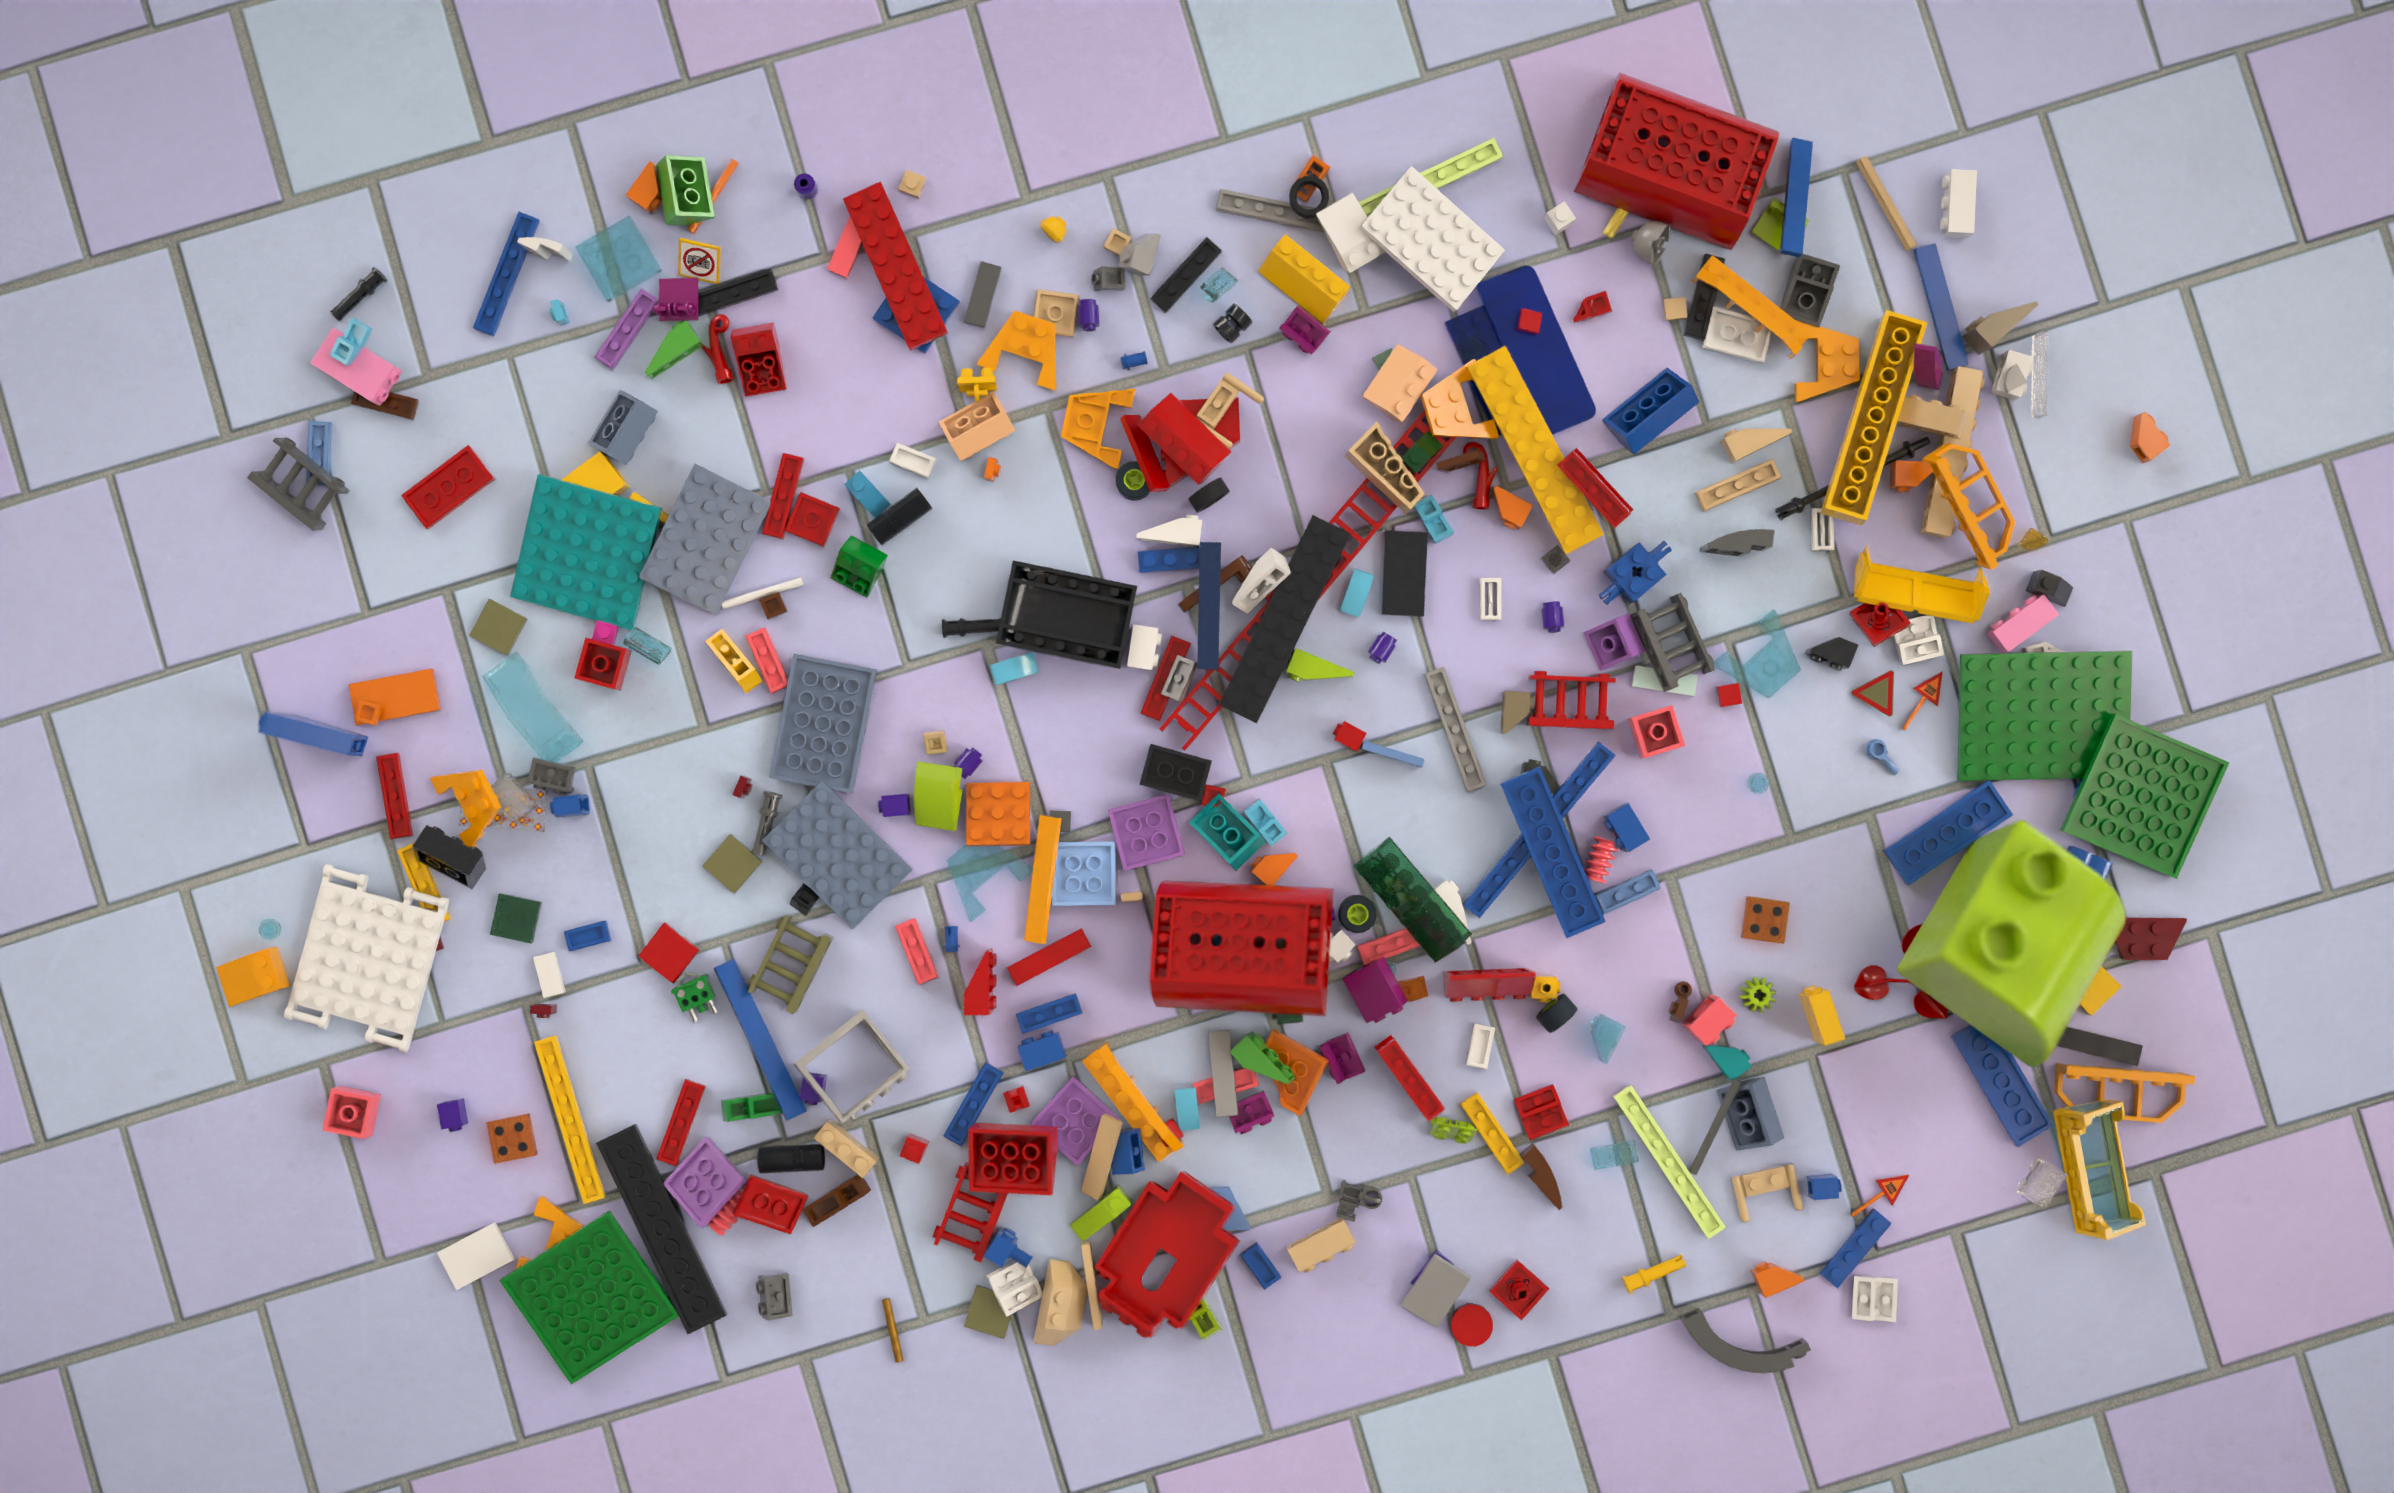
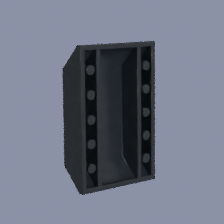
M1013 560L996 644L1073 661L1121 669L1138 586Z

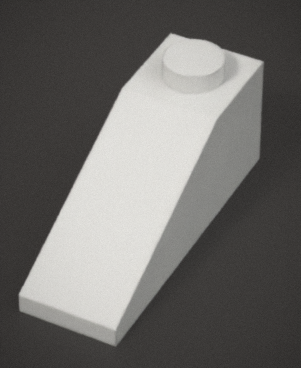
M1186 515V518H1179L1137 533L1136 538L1142 541L1199 547L1202 520H1198L1199 516Z
M1270 548L1256 561L1232 600V604L1248 614L1291 573L1286 557Z
M1444 879L1425 896L1461 939L1469 945L1471 938L1461 897L1457 893L1460 889L1452 880L1448 882Z

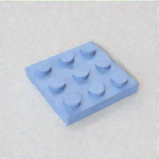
M1115 841L1058 842L1052 906L1116 905Z

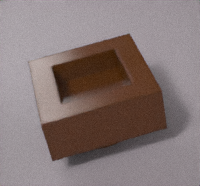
M780 592L759 600L768 620L788 612Z

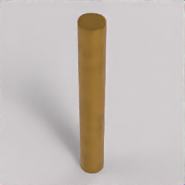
M890 1298L882 1299L895 1363L904 1360Z

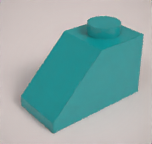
M1702 1045L1724 1076L1730 1081L1738 1078L1752 1067L1749 1063L1751 1058L1743 1049L1740 1051L1735 1047Z

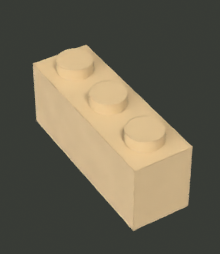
M1910 395V397L1904 398L1897 424L1961 439L1968 414L1964 407L1951 404V407H1948L1937 400L1926 402L1922 401V398L1919 396Z
M831 1118L814 1137L816 1141L862 1178L867 1175L880 1159Z
M1339 1218L1288 1245L1287 1250L1299 1273L1302 1271L1306 1273L1316 1267L1315 1264L1321 1261L1325 1263L1332 1260L1334 1254L1340 1251L1345 1253L1351 1250L1356 1242L1345 1220Z

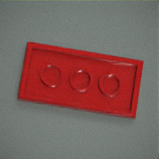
M467 445L401 496L426 529H430L494 481L495 478L471 446Z

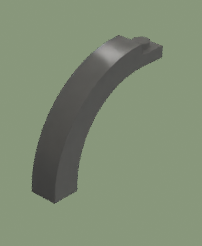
M1699 1308L1679 1316L1690 1336L1704 1351L1719 1362L1741 1371L1773 1373L1795 1367L1792 1358H1802L1806 1356V1352L1811 1351L1808 1342L1803 1338L1767 1351L1741 1349L1717 1336Z

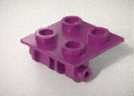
M698 278L659 279V303L653 307L654 313L659 315V321L698 320Z

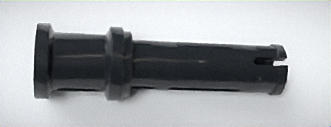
M373 267L372 272L364 279H360L358 286L330 311L331 314L338 321H341L367 295H373L375 293L374 290L381 283H386L388 279L376 267Z
M963 618L954 621L942 619L943 638H946L950 635L964 637L969 633L997 632L1001 618L967 621Z

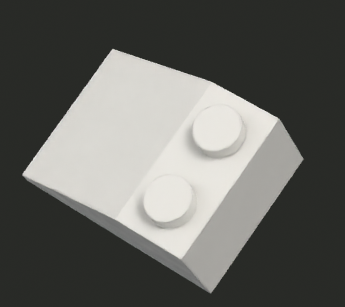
M1353 193L1316 213L1342 268L1347 272L1351 273L1385 253L1379 245L1360 229V226L1368 217Z

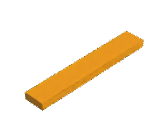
M1040 815L1024 941L1046 944L1061 818Z

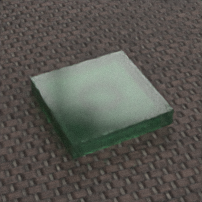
M499 893L490 935L533 943L542 902Z

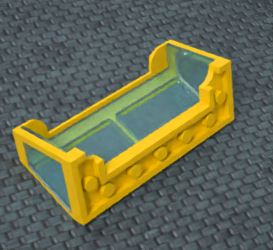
M2105 1099L2053 1110L2076 1233L2108 1240L2144 1226L2143 1210L2137 1204L2131 1203L2117 1122L2122 1121L2125 1116L2123 1102Z

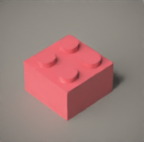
M1673 705L1628 718L1640 759L1685 746Z
M1710 994L1681 1025L1698 1042L1707 1046L1709 1043L1711 1045L1720 1038L1719 1033L1724 1028L1727 1030L1735 1023L1734 1018L1737 1015L1719 997Z
M344 1086L331 1088L322 1130L361 1139L373 1136L381 1094Z

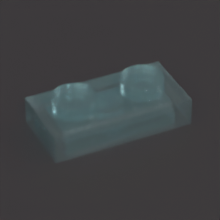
M637 627L626 636L623 642L625 646L658 665L664 661L672 649Z

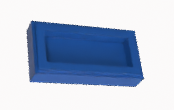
M606 920L564 931L569 952L612 941Z
M1258 1242L1240 1253L1241 1258L1264 1290L1282 1278Z

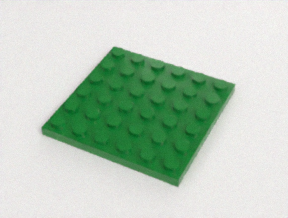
M2112 713L2060 831L2177 879L2230 762Z
M610 1210L500 1279V1283L571 1385L679 1317L671 1299Z

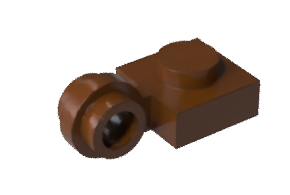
M1685 981L1677 983L1674 987V992L1678 999L1670 1005L1669 1014L1671 1016L1669 1020L1675 1023L1683 1020L1689 1002L1687 998L1692 993L1691 985ZM1681 987L1685 988V993L1681 991Z

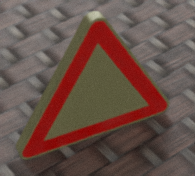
M1890 670L1852 690L1851 694L1891 717L1893 715L1894 671Z

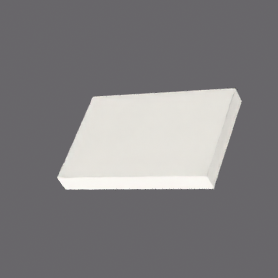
M1713 307L1702 349L1763 364L1772 332L1764 327L1756 333L1754 330L1760 322L1752 316Z
M496 1222L437 1252L456 1290L515 1259Z

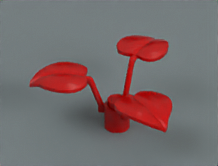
M1923 924L1912 927L1904 935L1901 943L1904 954ZM1869 965L1859 973L1854 984V990L1863 998L1879 1000L1888 994V982L1909 983L1914 987L1917 986L1907 979H1886V972L1882 967ZM1921 989L1920 992L1915 994L1913 1005L1919 1015L1927 1018L1947 1019L1948 1008Z

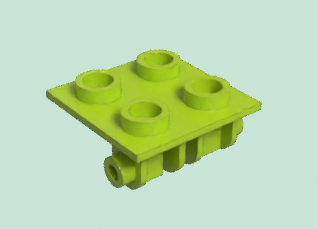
M1774 197L1751 233L1780 251L1784 203ZM1806 218L1805 228H1806V226L1808 225V221H1809L1807 218Z
M1436 1116V1118L1431 1120L1432 1128L1428 1135H1433L1434 1138L1439 1140L1449 1138L1454 1139L1456 1143L1466 1144L1471 1142L1478 1129H1475L1474 1125H1470V1122L1459 1121V1125H1457L1458 1120H1455L1454 1124H1451V1119L1447 1123V1118Z

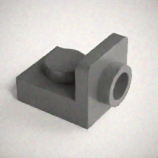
M1101 266L1094 270L1091 277L1094 291L1102 289L1124 290L1125 270Z

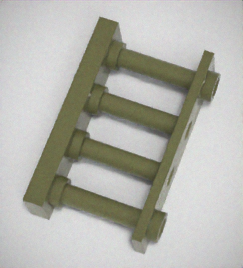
M785 915L784 918L781 917L776 925L778 931L757 974L751 976L747 985L750 986L748 992L751 994L759 988L785 1001V1004L788 1005L786 1011L795 1014L834 937L827 933L823 934L822 937H816L790 924L793 916ZM785 931L813 944V947L816 948L813 956H807L781 943L780 941ZM778 950L804 963V966L807 967L804 974H795L771 962L775 951ZM766 969L794 982L797 986L794 994H788L762 981L761 979Z

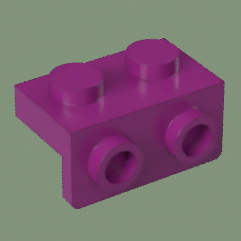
M1299 305L1296 306L1287 320L1279 327L1283 331L1282 335L1288 340L1293 339L1299 344V349L1306 354L1316 352L1331 332Z
M1349 1032L1327 1040L1320 1045L1321 1055L1329 1060L1327 1063L1330 1068L1329 1072L1337 1084L1366 1071Z
M1263 1090L1238 1101V1115L1229 1116L1235 1133L1245 1134L1251 1131L1254 1125L1260 1124V1126L1270 1123L1274 1113Z

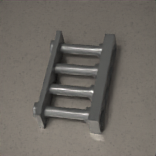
M287 437L274 438L273 442L280 447L274 458L264 471H251L247 478L312 531L322 530L327 524L321 519L322 512L336 493L348 494L350 490L344 486V481L338 477H333L298 449L293 440ZM288 453L297 461L282 483L277 484L272 480V475ZM305 467L313 475L299 495L294 497L289 493L288 488L302 468ZM319 480L329 486V489L314 510H310L305 506V500Z
M1682 593L1670 597L1672 604L1648 613L1644 608L1630 615L1664 692L1678 687V679L1701 669L1703 674L1715 670L1713 658L1708 654L1689 612L1688 602L1682 596ZM1676 611L1681 623L1658 633L1655 632L1652 621ZM1685 631L1689 640L1688 643L1667 652L1663 651L1660 644L1661 640ZM1693 650L1697 662L1674 672L1670 667L1669 660Z

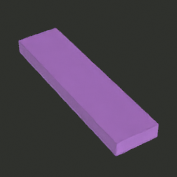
M641 288L594 358L614 370L653 313V307L659 303V300Z

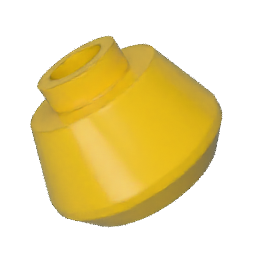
M1050 216L1041 221L1040 228L1052 241L1061 243L1067 231L1065 228L1067 224L1060 216L1056 218Z

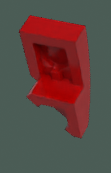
M1603 291L1586 297L1585 300L1583 299L1576 316L1573 318L1574 323L1612 312L1607 292Z

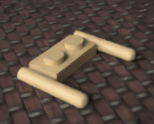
M1226 372L1196 417L1222 443L1231 449L1232 442L1213 429L1222 419L1239 392H1242L1258 404L1264 401V397Z
M1793 1164L1731 1177L1740 1218L1744 1223L1749 1221L1745 1201L1746 1196L1749 1197L1790 1187L1794 1208L1796 1210L1803 1209Z

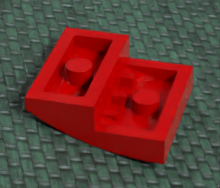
M664 922L638 956L671 983H675L700 950L686 937L681 936L668 923Z
M1553 1084L1514 1099L1529 1141L1569 1126Z

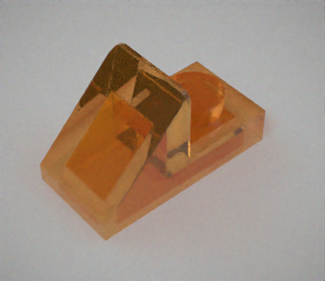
M1424 975L1398 981L1409 1002L1428 997Z

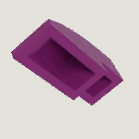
M1915 343L1914 373L1918 386L1939 390L1943 377L1941 370L1943 359L1937 347Z

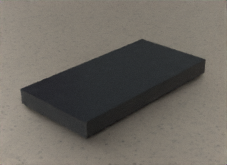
M1385 531L1381 615L1424 617L1428 532Z

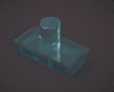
M1221 267L1205 280L1200 288L1205 292V299L1213 303L1234 287L1238 280Z

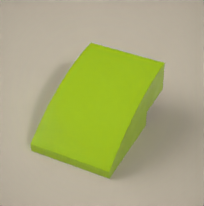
M917 761L914 787L916 825L956 831L962 789H959L962 768Z

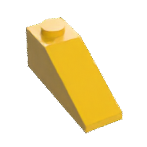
M723 629L705 641L745 694L763 682L756 669Z

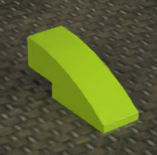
M1204 1298L1190 1320L1193 1322L1201 1339L1205 1341L1223 1329Z

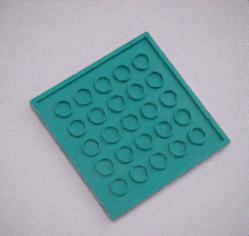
M538 474L510 597L588 619L606 622L628 630H634L645 580L639 578V575L653 548L662 508Z

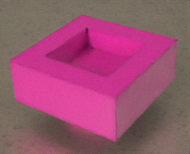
M597 620L592 639L614 645L619 627Z

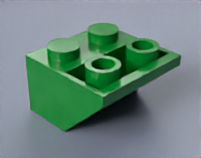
M851 535L839 550L830 578L867 598L884 568L888 555Z

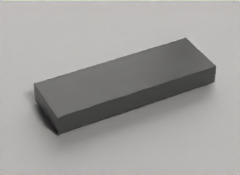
M983 261L980 262L964 320L965 323L985 328L1002 269L1001 266Z

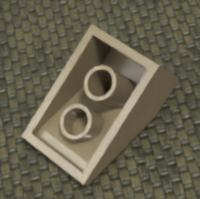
M2035 301L1990 314L1985 318L1981 316L1965 328L1967 332L1962 338L1980 355L1997 344L2039 304Z

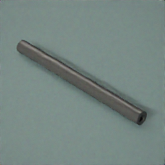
M1733 1079L1689 1170L1690 1173L1697 1175L1742 1083L1741 1080Z

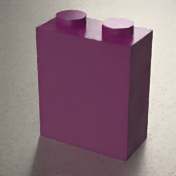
M1384 956L1350 972L1342 978L1366 1024L1373 1020L1375 1023H1378L1385 1019V1015L1390 1012L1392 1015L1397 1014L1403 1010L1402 1006L1408 1002Z

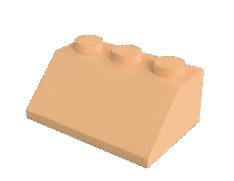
M1397 344L1362 397L1393 421L1403 422L1438 369L1423 357Z
M994 391L989 393L988 396L980 398V402H973L939 421L960 461L970 458L976 452L989 447L994 442L1016 431Z

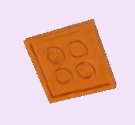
M1030 782L966 783L967 847L1030 845Z

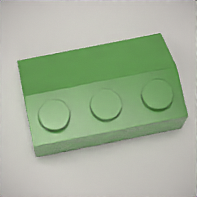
M665 155L656 164L666 225L686 226L713 219L715 214L705 157Z

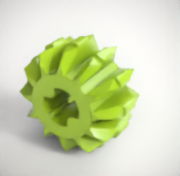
M1753 977L1752 982L1749 980L1745 981V984L1748 986L1747 988L1740 987V990L1744 991L1745 994L1740 995L1739 998L1746 999L1743 1002V1006H1750L1749 1009L1752 1012L1757 1008L1758 1012L1762 1013L1764 1010L1763 1006L1769 1010L1771 1006L1768 1002L1775 1003L1776 1001L1774 998H1771V995L1776 994V990H1770L1773 983H1766V978L1762 977L1759 980L1757 977ZM1756 990L1762 992V996H1758L1760 999L1754 997V993H1757Z

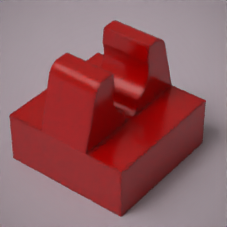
M1024 1085L1003 1092L1010 1113L1030 1106Z

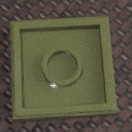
M488 599L469 636L508 656L528 618L492 599Z
M730 834L703 864V867L735 894L763 861Z
M976 1285L964 1327L1004 1339L1011 1315L1007 1317L1004 1314L992 1289Z

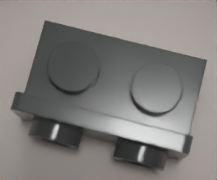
M533 758L527 783L534 784L533 788L546 790V787L554 789V793L566 795L567 792L574 791L572 783L576 767Z
M789 1273L769 1276L759 1275V1281L756 1282V1290L760 1294L761 1303H758L760 1316L768 1321L793 1316Z

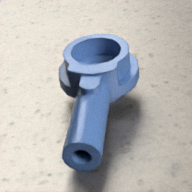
M1879 739L1870 740L1865 747L1867 756L1873 760H1880L1893 775L1899 773L1900 769L1887 756L1888 751L1885 743Z

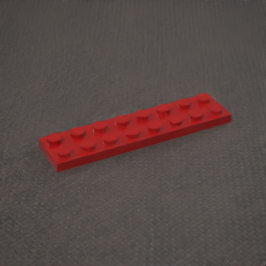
M881 181L843 198L909 350L911 351L948 334Z

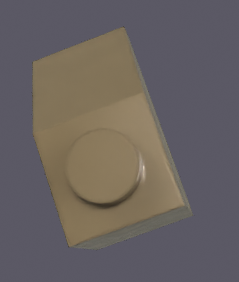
M1503 692L1500 734L1508 733L1530 713V710H1533L1534 698L1530 697L1531 692Z

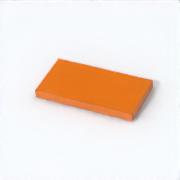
M434 669L348 684L354 718L360 700L383 705L378 722L441 710ZM355 720L356 726H360V725H365V724H367V723H364V722H360V721Z

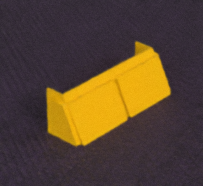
M1865 546L1863 552H1860L1855 566L1854 597L1857 598L1858 602L1877 604L1879 606V603L1883 602L1893 609L1909 612L1917 610L1920 614L1973 624L1975 620H1980L1990 594L1986 577L1983 575L1981 568L1978 569L1974 582L1871 563L1867 546Z

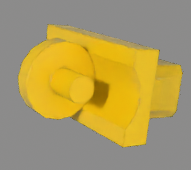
M992 368L981 369V377H973V369H961L960 377H957L959 392H967V396H975V402H980V396H988V391H997L996 378L993 375Z

